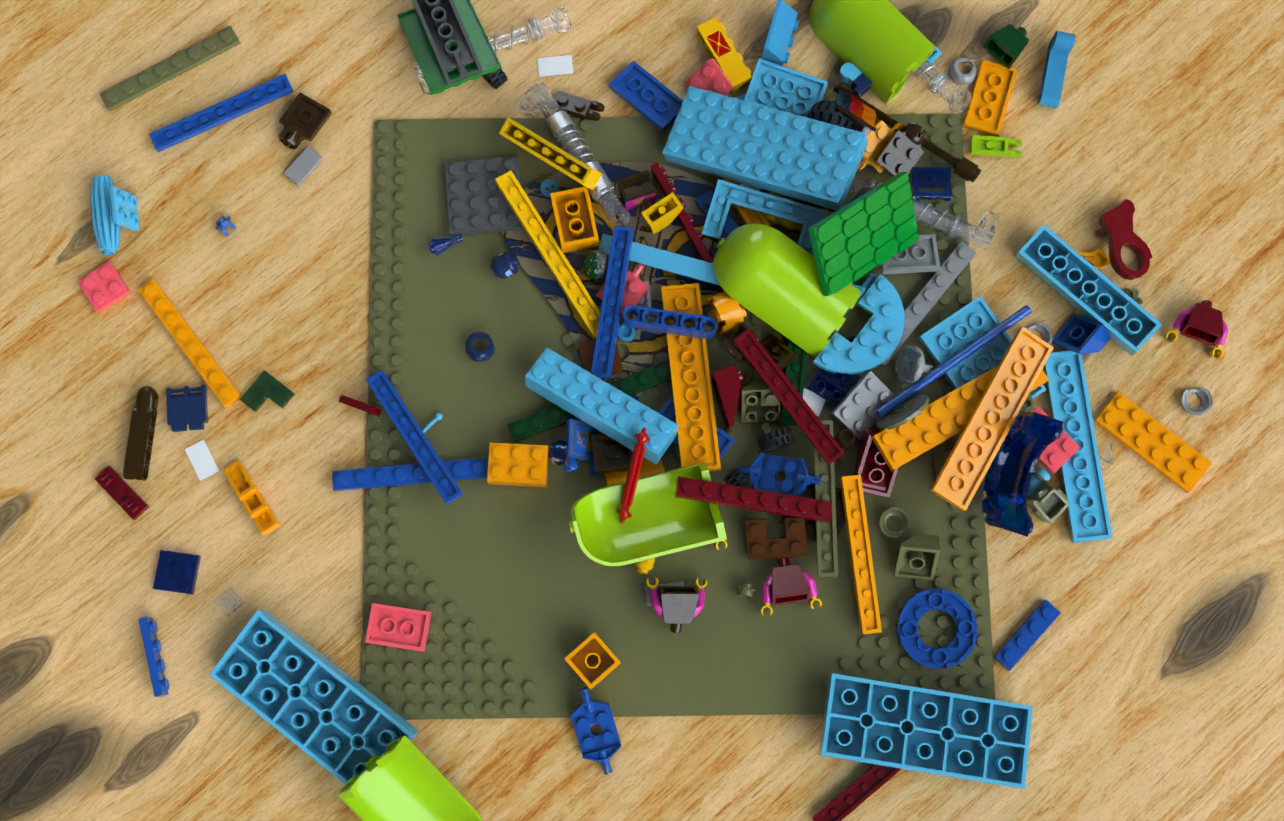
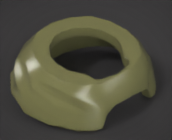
M891 507L885 510L880 517V530L889 538H899L910 527L909 515L899 507ZM890 516H896L900 519L903 527L899 532L891 531L887 528L886 521Z

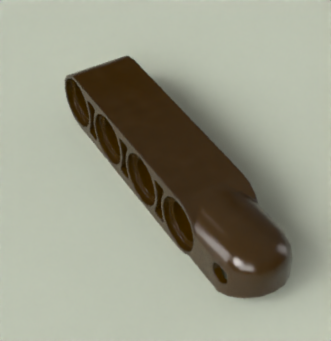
M144 386L138 390L136 403L132 410L123 470L125 479L146 481L148 477L159 400L157 391L150 386Z

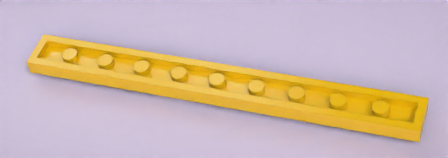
M509 171L501 175L494 182L593 340L596 339L600 319L599 309L513 172Z

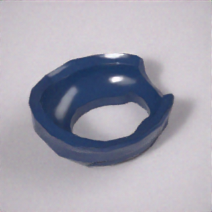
M484 332L472 333L465 343L466 353L472 360L477 362L487 361L495 351L491 337ZM477 338L489 341V347L481 352L476 351L472 344Z

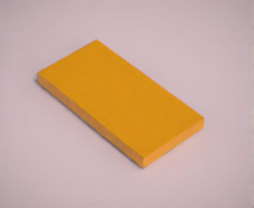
M982 59L962 127L991 136H999L1018 69H1008L1004 65Z

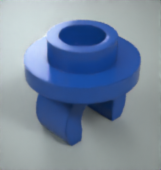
M222 216L216 222L217 226L215 229L219 230L221 228L222 233L228 236L229 234L225 231V228L231 226L235 230L236 226L229 222L230 216L227 218Z

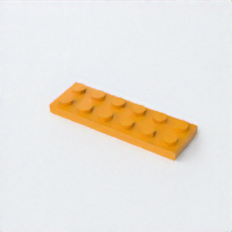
M1119 391L1115 393L1094 420L1095 423L1186 493H1190L1212 464V462Z

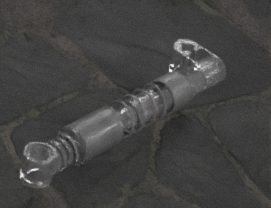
M543 82L536 84L518 98L516 110L528 118H533L542 112L547 127L554 138H557L556 141L561 142V149H565L572 156L602 173L593 190L588 188V191L593 199L600 203L609 222L618 226L626 225L629 222L630 213L623 207L615 195V188L599 162L593 161L594 155L589 153V147L584 145L585 140L579 138V131L574 130V123L567 112L560 108L546 84ZM587 155L593 156L592 161H590ZM620 211L621 216L616 220L615 215Z

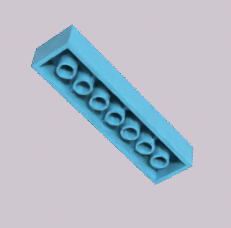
M1045 225L1033 235L1015 256L1086 318L1102 323L1110 338L1131 356L1162 325Z
M549 348L544 350L525 375V387L632 451L638 442L635 434L641 432L643 427L646 428L650 441L645 443L644 458L656 465L677 436L678 424Z

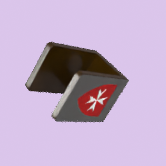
M743 322L739 324L738 331L730 339L725 337L722 343V347L738 363L744 360V356L734 345L733 340L748 329Z

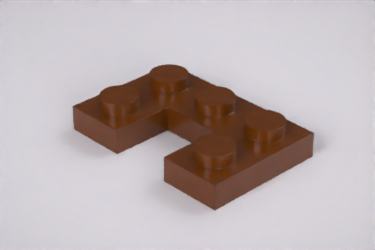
M796 517L785 518L786 537L767 538L765 519L746 520L748 560L807 557L805 519Z

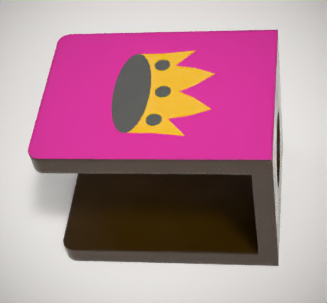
M648 170L617 180V188L626 211L657 200L656 190L627 199L624 189L648 182Z

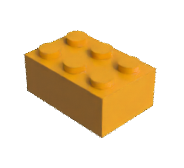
M580 187L550 193L562 252L568 253L598 247L599 238L588 188Z
M490 443L487 473L488 484L547 488L549 446Z

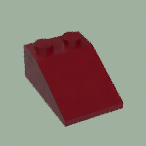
M736 365L713 371L711 378L728 434L732 432L734 427L740 387L742 385L741 381H743L742 373L740 370H737Z
M864 428L858 448L854 475H861L863 492L890 497L899 467L893 471L890 470L871 438L880 432Z

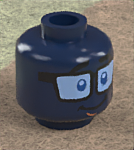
M507 251L493 257L490 264L494 275L501 279L515 275L518 272L517 266L520 265L517 256H512Z

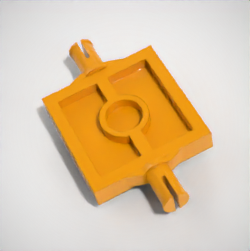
M879 120L875 124V132L870 129L867 135L868 144L859 164L858 172H861L866 165L871 166L877 174L884 170L874 161V158L895 129L900 131L904 127L901 125L902 123L897 122L891 129L882 120Z

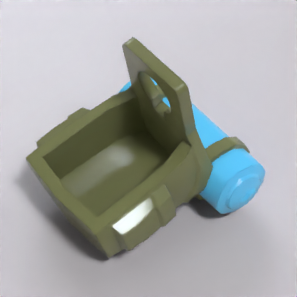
M1038 467L1019 487L1015 488L1011 497L1018 505L1023 506L1027 503L1031 506L1034 515L1042 522L1052 523L1070 504L1062 490L1058 487L1054 488L1048 481L1050 475L1047 470Z

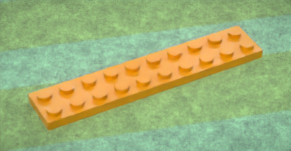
M699 283L661 287L663 310L703 316ZM667 319L665 324L673 325L674 321ZM690 322L684 323V326L686 328H692L693 324ZM666 333L676 424L679 425L677 436L681 468L705 462L709 471L721 470L706 339Z
M1020 327L930 491L962 512L967 510L1054 347L1026 328Z
M998 366L927 405L920 414L905 424L890 430L885 429L871 437L890 470L897 469L963 431ZM1043 369L1031 391L1049 381Z

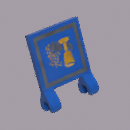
M567 419V449L564 470L566 472L576 470L578 467L576 459L591 462L589 475L595 477L602 474H595L591 435L598 434V430L583 421Z

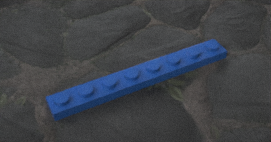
M283 74L154 131L149 136L156 151L160 152L294 91L286 74Z
M614 226L591 369V374L598 378L611 379L634 229L631 227Z
M383 370L366 379L368 385L445 504L448 505L463 496L462 491Z
M488 458L443 461V464L455 481L487 478ZM420 464L332 471L333 491L432 483Z

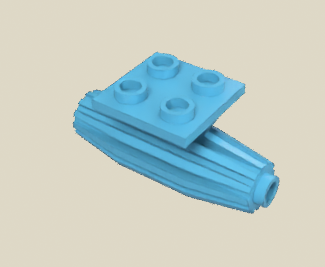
M99 175L93 177L91 182L90 206L93 231L99 251L103 252L104 255H114L119 250L121 226L136 232L139 231L138 201L136 195L115 187L110 176Z

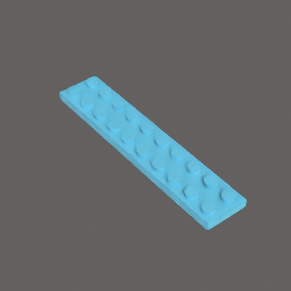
M1073 351L1052 352L1043 367L1049 379L1046 382L1051 417L1080 446L1060 467L1063 491L1070 504L1066 509L1072 543L1112 539L1082 354Z

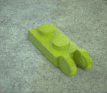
M971 135L969 155L1019 158L1022 156V152L1020 150H1008V146H1022V141L1008 139V137Z

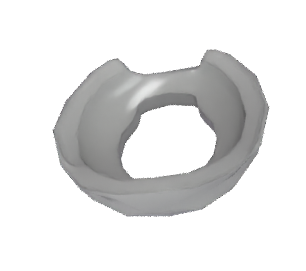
M964 57L952 60L948 67V73L951 80L956 84L968 85L976 79L977 69L971 60ZM962 62H968L973 68L969 74H962L958 70V65Z
M1037 322L1026 328L1029 331L1036 329V331L1042 334L1045 342L1049 345L1052 343L1053 333L1047 324Z
M1204 387L1186 389L1181 397L1183 409L1192 415H1202L1208 412L1213 404L1210 392ZM1196 393L1201 399V406L1198 409H1193L1188 405V394Z

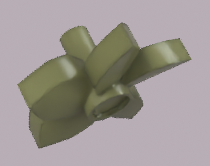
M1125 288V293L1138 304L1143 303L1142 299L1138 297L1140 290L1132 292L1129 288Z

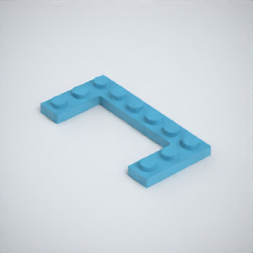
M718 179L702 235L720 240L730 206L733 204L804 225L798 245L814 256L808 228L826 218L828 211Z

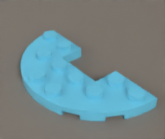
M880 274L858 302V306L870 313L872 317L851 343L835 332L830 342L813 361V364L832 373L858 374L876 368L892 355L904 331L905 314L898 292L883 275Z

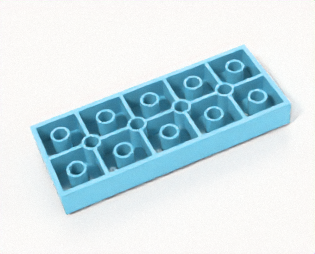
M689 86L662 153L667 162L833 210H839L844 206L868 141L866 133Z
M266 609L256 611L209 674L344 784L353 775L358 777L366 769L364 764L375 754L380 756L387 751L386 746L404 735L412 742L419 730Z
M832 673L828 678L819 756L1025 789L1033 706Z

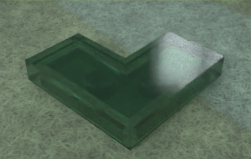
M264 370L240 400L257 412L268 398L283 409L295 394Z

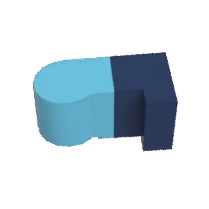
M845 63L842 65L839 72L840 81L848 84L854 94L862 97L870 90L872 82L854 64Z

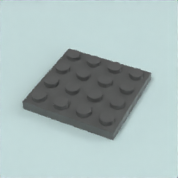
M519 156L445 163L450 236L524 229L494 182L496 178L512 171L522 187Z

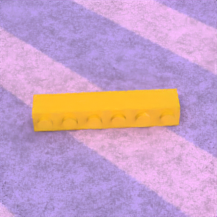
M509 117L499 132L503 137L591 190L595 188L602 175L601 172Z

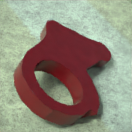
M1128 199L1099 217L1098 222L1101 228L1095 231V235L1109 236L1108 248L1112 268L1123 279L1134 280L1141 278L1142 275L1147 273L1150 259L1153 257L1147 244L1133 232L1135 207L1132 201ZM1122 246L1129 247L1136 254L1138 259L1136 271L1131 270L1124 264L1121 258Z

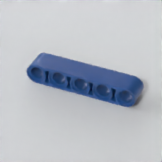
M633 305L627 306L623 310V323L629 328L710 339L716 333L717 323L715 319L708 316ZM628 314H634L636 315V318L630 320L626 316ZM651 316L655 318V321L650 323L645 319ZM671 319L674 321V324L667 325L665 321ZM690 322L693 324V327L686 328L684 323ZM710 325L713 329L706 331L703 329V326Z

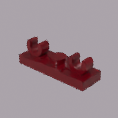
M108 466L95 478L101 487L133 520H136L149 508V505L111 466Z

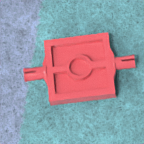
M640 263L636 265L632 272L628 271L622 315L623 310L627 306H636L649 288L638 277L645 268ZM605 283L596 294L601 300H603Z

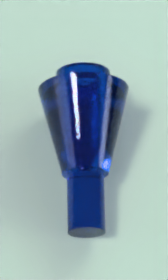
M462 234L451 238H432L428 246L431 254L435 253L436 256H439L454 244L463 242L464 239Z

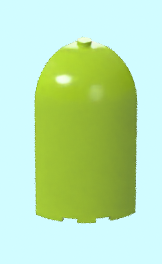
M813 0L810 9V23L815 35L844 64H854L872 82L870 90L885 105L899 94L908 80L906 77L910 74L909 72L911 70L915 72L932 55L935 46L888 0Z
M762 224L740 226L733 230L726 239L721 238L716 246L718 250L714 256L713 269L716 279L723 290L732 299L738 301L739 304L814 358L830 342L828 337L834 329L838 331L846 320L844 318L845 313L848 309H853L860 296L861 291L851 283L836 294L823 296L815 257L786 235L770 226Z
M703 462L638 478L633 503L628 509L632 516L631 518L628 517L624 523H620V517L616 511L622 508L621 499L626 482L596 489L579 498L571 508L572 521H569L571 533H576L581 550L587 557L599 564L622 566L727 540L724 523L717 504L675 497L678 476L711 481L706 463Z
M405 735L386 746L387 751L382 755L378 756L375 754L364 764L366 769L358 777L353 775L338 793V796L362 821H483L478 812Z

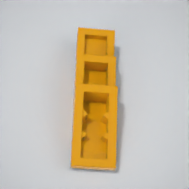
M240 460L223 469L237 497L242 501L249 516L254 520L263 536L281 526Z

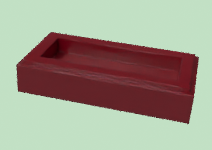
M344 395L340 396L338 401L378 417L382 411L377 407Z

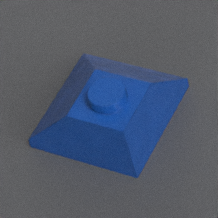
M1073 313L1053 337L1052 344L1078 354L1100 352L1109 341L1110 336L1102 323Z

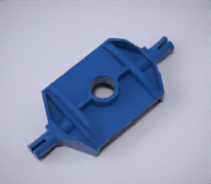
M760 453L750 467H737L742 474L750 477L753 487L758 490L800 497L808 485L822 484V477L809 474L803 458L795 459ZM779 472H785V479L780 482L777 481L776 475Z
M584 687V690L583 688L579 689L582 703L571 713L570 718L573 721L582 751V758L600 762L604 774H608V772H613L609 760L621 748L620 738L609 703L602 700H593L590 698L588 687ZM593 724H598L602 730L600 733L594 734L591 732L590 727Z

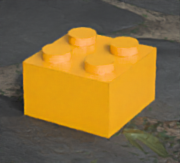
M595 632L564 658L590 690L621 664Z

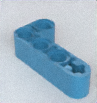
M1057 30L1051 38L1044 65L1038 105L1055 109L1058 107L1068 54L1073 48L1075 34Z

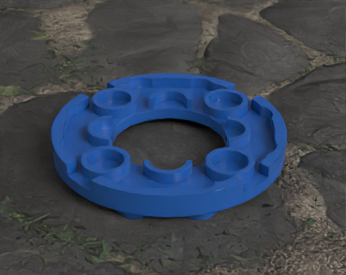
M929 589L914 595L905 603L898 617L897 633L903 650L912 660L924 667L944 669L961 663L972 652L978 634L977 620L969 604L956 593L944 589ZM929 610H943L950 614L955 622V637L944 648L929 647L919 637L918 622L922 615Z

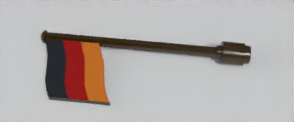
M837 83L834 86L833 91L834 93L837 92L836 108L875 132L876 118L892 128L897 124V120L841 86V83ZM924 139L921 143L922 147L951 164L952 168H954L953 173L967 182L971 181L974 183L982 171L978 168L977 164L965 157L957 159L927 139Z

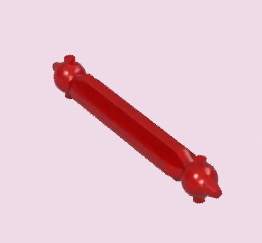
M644 427L641 432L635 434L638 442L634 446L621 499L622 508L616 511L620 517V523H624L628 517L631 518L632 516L628 509L633 503L646 450L645 443L650 441Z

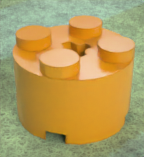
M725 291L706 299V306L709 305L711 309L707 311L708 315L715 319L717 323L716 330L721 329V334L738 327L741 322L744 323V317L747 316L744 307L740 306L738 301L732 299Z

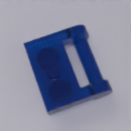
M950 167L912 168V197L915 196L916 202L919 200L951 201ZM919 188H944V192H920Z

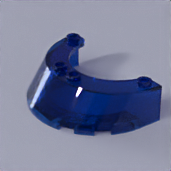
M1023 412L1016 417L1015 424L1011 426L986 473L983 491H986V498L982 500V512L986 513L985 522L990 526L1026 537L1032 532L1034 526L1032 517L1027 510V493L1030 489L1031 475L1034 474L1036 463L1043 451L1057 438H1060L1063 432V421L1036 412Z

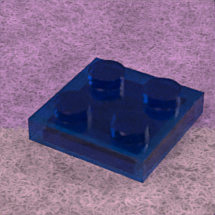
M160 550L153 589L194 595L201 556Z

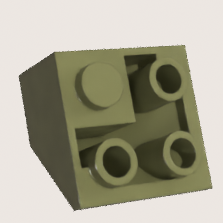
M760 377L742 388V423L780 421V402Z

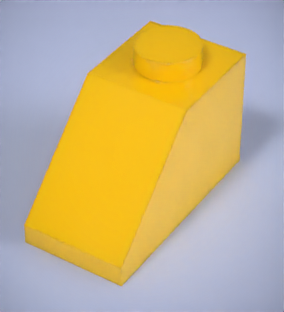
M672 192L641 212L645 223L655 235L672 223L683 209V206Z

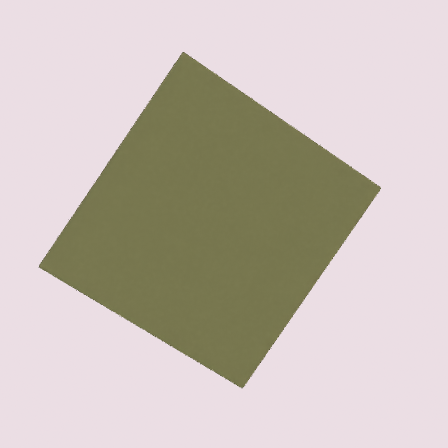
M887 114L905 126L909 122L919 124L922 127L921 130L925 129L927 132L925 139L957 159L964 157L962 117L960 114ZM600 117L598 121L570 118L575 125L574 130L580 133L579 138L585 140L584 145L588 146L589 153L594 155L593 161L599 163L658 162V164L696 175L714 185H717L718 179H724L667 162L662 152L675 120L662 132L645 117ZM507 118L376 120L374 123L368 378L383 370L421 430L435 418L437 413L443 415L441 420H437L424 433L442 462L478 458L489 459L490 443L514 444L507 426L508 424L555 406L554 403L525 387V375L546 348L551 349L582 368L573 339L561 317L524 269L518 265V272L506 279H501L494 275L490 266L493 257L506 251L510 252L513 256L505 241L503 232L450 236L445 163L519 156L523 190L544 177L561 172L500 135L499 132ZM510 118L559 148L567 141L578 136V133L574 131L566 139L557 142V138H554L546 125L549 118ZM577 139L572 146L563 150L569 152L578 146H582L583 141ZM574 140L566 144L563 148L570 145L572 142H574ZM921 146L924 153L908 174L912 197L915 196L916 198L915 218L931 203L932 211L929 227H932L940 216L948 210L947 234L957 214L960 215L957 226L950 238L944 234L947 212L932 229L928 228L930 206L916 221L918 235L936 234L941 267L961 241L969 246L966 185L963 178L953 173L954 168H952L951 164ZM582 147L573 156L577 158L580 155L586 154L588 151L587 147ZM587 155L582 162H591L593 156ZM866 165L861 172H856L844 206L855 197L862 187H870L873 179L876 180L874 185L876 187L879 183H884L893 176L885 169L880 174H877L871 166ZM652 175L650 178L651 185L656 189H660ZM764 189L760 190V192H764L767 194L771 192ZM774 193V194H777V195H780V196H783V197H786V198H790V199H791V197H788V196H785V195H781V194H778V193ZM825 207V208H822L823 210H826V211H829V212H832V213H834V212L837 211V210H833V209L826 208V207ZM776 223L769 224L772 228L780 231L798 244L801 235L800 231L795 229L787 230L782 227L783 225ZM970 262L884 368L879 365L876 368L867 370L871 371L895 396L912 385L900 382L897 378L898 372H895L897 355L901 350L905 349V346L919 347L924 354L925 363L933 365L932 370L938 367L918 337L972 302ZM877 265L852 284L862 286L870 273L875 274L877 277L880 274L883 275L898 292L905 311L937 271L882 274L881 265ZM855 304L853 309H848L845 313L844 318L846 320L838 331L834 329L828 339L830 340L835 332L844 338L857 336L872 315ZM752 312L747 313V316L744 317V324L759 338V342L773 334L788 347V338ZM739 326L723 334L720 333L721 329H718L712 338L706 339L710 379L712 378L713 371L734 365L742 373V385L747 380L750 371L755 372L751 382L760 377L744 360L738 363L722 347L723 339L725 337L730 339L738 331ZM474 332H484L493 341L495 351L487 361H474L466 353V340ZM477 338L473 341L472 345L476 351L481 352L489 347V341ZM618 344L620 359L624 360L629 355V349L624 344ZM807 353L804 388L827 398L818 419L833 420V438H835L840 430L846 428L831 412L867 371L849 375L848 373H832L813 364L816 357L814 358ZM784 367V368L781 370V371L784 373V375H785L786 367ZM923 372L922 375H921V377H920L919 379H921L923 376H925V375L928 374V373H924V372ZM943 374L916 394H926L929 398V405L954 391V388ZM671 381L642 392L639 402L659 413L673 395ZM711 381L716 426L727 433ZM368 385V404L382 411L379 417L368 413L366 468L420 464ZM740 393L732 432L728 434L735 441L720 460L721 470L709 471L711 482L726 484L724 478L735 468L738 469V466L750 467L759 454L762 453L757 438L763 435L760 427L768 422H741ZM780 403V421H781V411H782V405H781V403ZM780 421L769 422L772 428L784 426V424H780ZM876 422L869 428L874 431H883L877 428ZM567 423L515 443L549 446L547 488L489 485L487 478L460 480L455 482L462 491L463 496L448 505L445 504L433 483L366 489L361 685L405 720L567 718L582 703L579 689L583 688L584 690V687L588 686L564 658L595 632L621 664L593 689L590 690L588 687V692L593 700L608 702L613 717L824 714L828 678L832 673L995 700L983 480L967 510L963 512L930 491L936 481L932 454L952 450L962 433L961 431L900 466L890 497L863 492L882 632L862 635L860 633L846 522L837 538L838 577H817L816 542L806 538L807 557L789 558L790 565H800L801 569L805 570L815 580L818 592L816 597L821 600L822 606L818 607L816 600L813 602L814 609L808 606L809 601L772 606L771 602L770 606L773 609L771 616V610L768 607L763 609V615L761 613V608L764 605L762 602V587L767 576L772 574V569L779 567L778 559L780 558L748 560L746 520L765 519L767 538L786 537V528L778 524L782 515L718 505L727 540H725L727 542L726 549H724V543L720 541L718 543L719 550L715 548L714 543L659 556L655 558L652 570L648 571L647 575L636 572L637 567L635 563L622 566H606L591 560L581 550L576 533H571L569 521H572L571 508L585 494L606 487L607 482L604 473L595 477L589 475L591 465L589 461L576 459L578 467L571 472H566L563 466L552 463V457H560V459L566 460ZM788 425L795 442L764 454L795 459L803 458L809 473L814 475L813 445L798 426ZM855 438L853 445L845 451L846 457L842 462L834 461L835 486L840 489V477L854 475L860 444L859 439ZM674 443L670 444L661 457L665 472L675 470L681 464L672 451L674 448H677L679 452V447ZM779 472L776 475V480L779 482L783 481L786 477L785 472ZM743 474L752 484L750 477L748 475ZM891 507H899L905 510L910 518V527L899 538H889L880 530V517L885 510ZM890 516L886 521V526L891 531L899 532L903 527L900 519L896 516ZM917 534L939 536L941 551L933 581L894 577L901 543ZM655 577L658 578V584L684 581V586H694L693 582L696 578H699L698 584L701 586L703 585V579L707 580V585L703 588L705 591L704 607L697 617L693 618L692 623L682 624V632H671L670 624L664 623L663 618L657 616L652 606H647L644 587L647 586V578L650 585L656 584ZM741 583L750 584L755 592H753L752 598L737 596L736 587H740ZM944 589L956 593L969 604L975 614L978 633L975 646L969 656L955 666L944 669L924 667L912 660L900 644L897 622L901 609L911 597L925 590ZM372 603L432 612L425 652L365 643ZM933 609L924 613L920 618L918 633L926 645L939 649L946 647L953 641L956 634V626L950 614L943 610Z

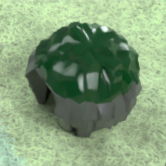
M592 250V252L585 256L581 271L590 279L597 280L607 275L609 256L599 250Z

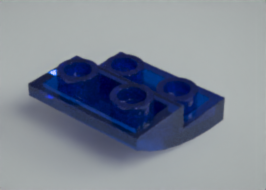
M820 368L807 388L837 407L856 385L860 376L857 374L848 375V373H832Z

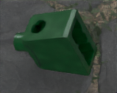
M1009 24L990 35L983 47L1005 67L1010 69L1029 42L1028 38L1025 37L1027 31L1023 27L1016 29L1013 25Z

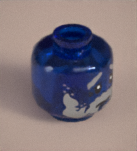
M558 440L550 446L548 457L554 465L564 467L567 449L566 441Z

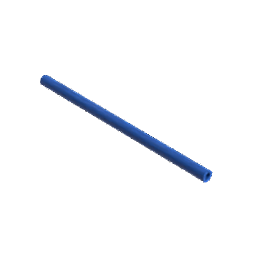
M1028 305L1022 307L917 382L875 410L876 415L882 418L1032 313L1031 308Z

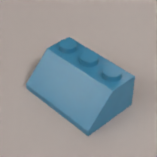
M783 0L777 1L762 55L763 60L780 66L788 63L790 53H787L788 47L792 48L795 38L792 36V32L797 31L799 20H796L797 12Z

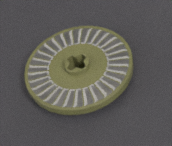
M924 393L913 395L882 418H878L876 421L877 428L879 430H890L910 421L927 407L929 403L928 396Z

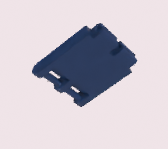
M206 384L189 388V386H184L182 389L167 388V425L171 426V430L173 432L187 431V424H189L190 431L203 430L204 423H208ZM191 391H201L200 393H190ZM184 392V394L173 395V393Z

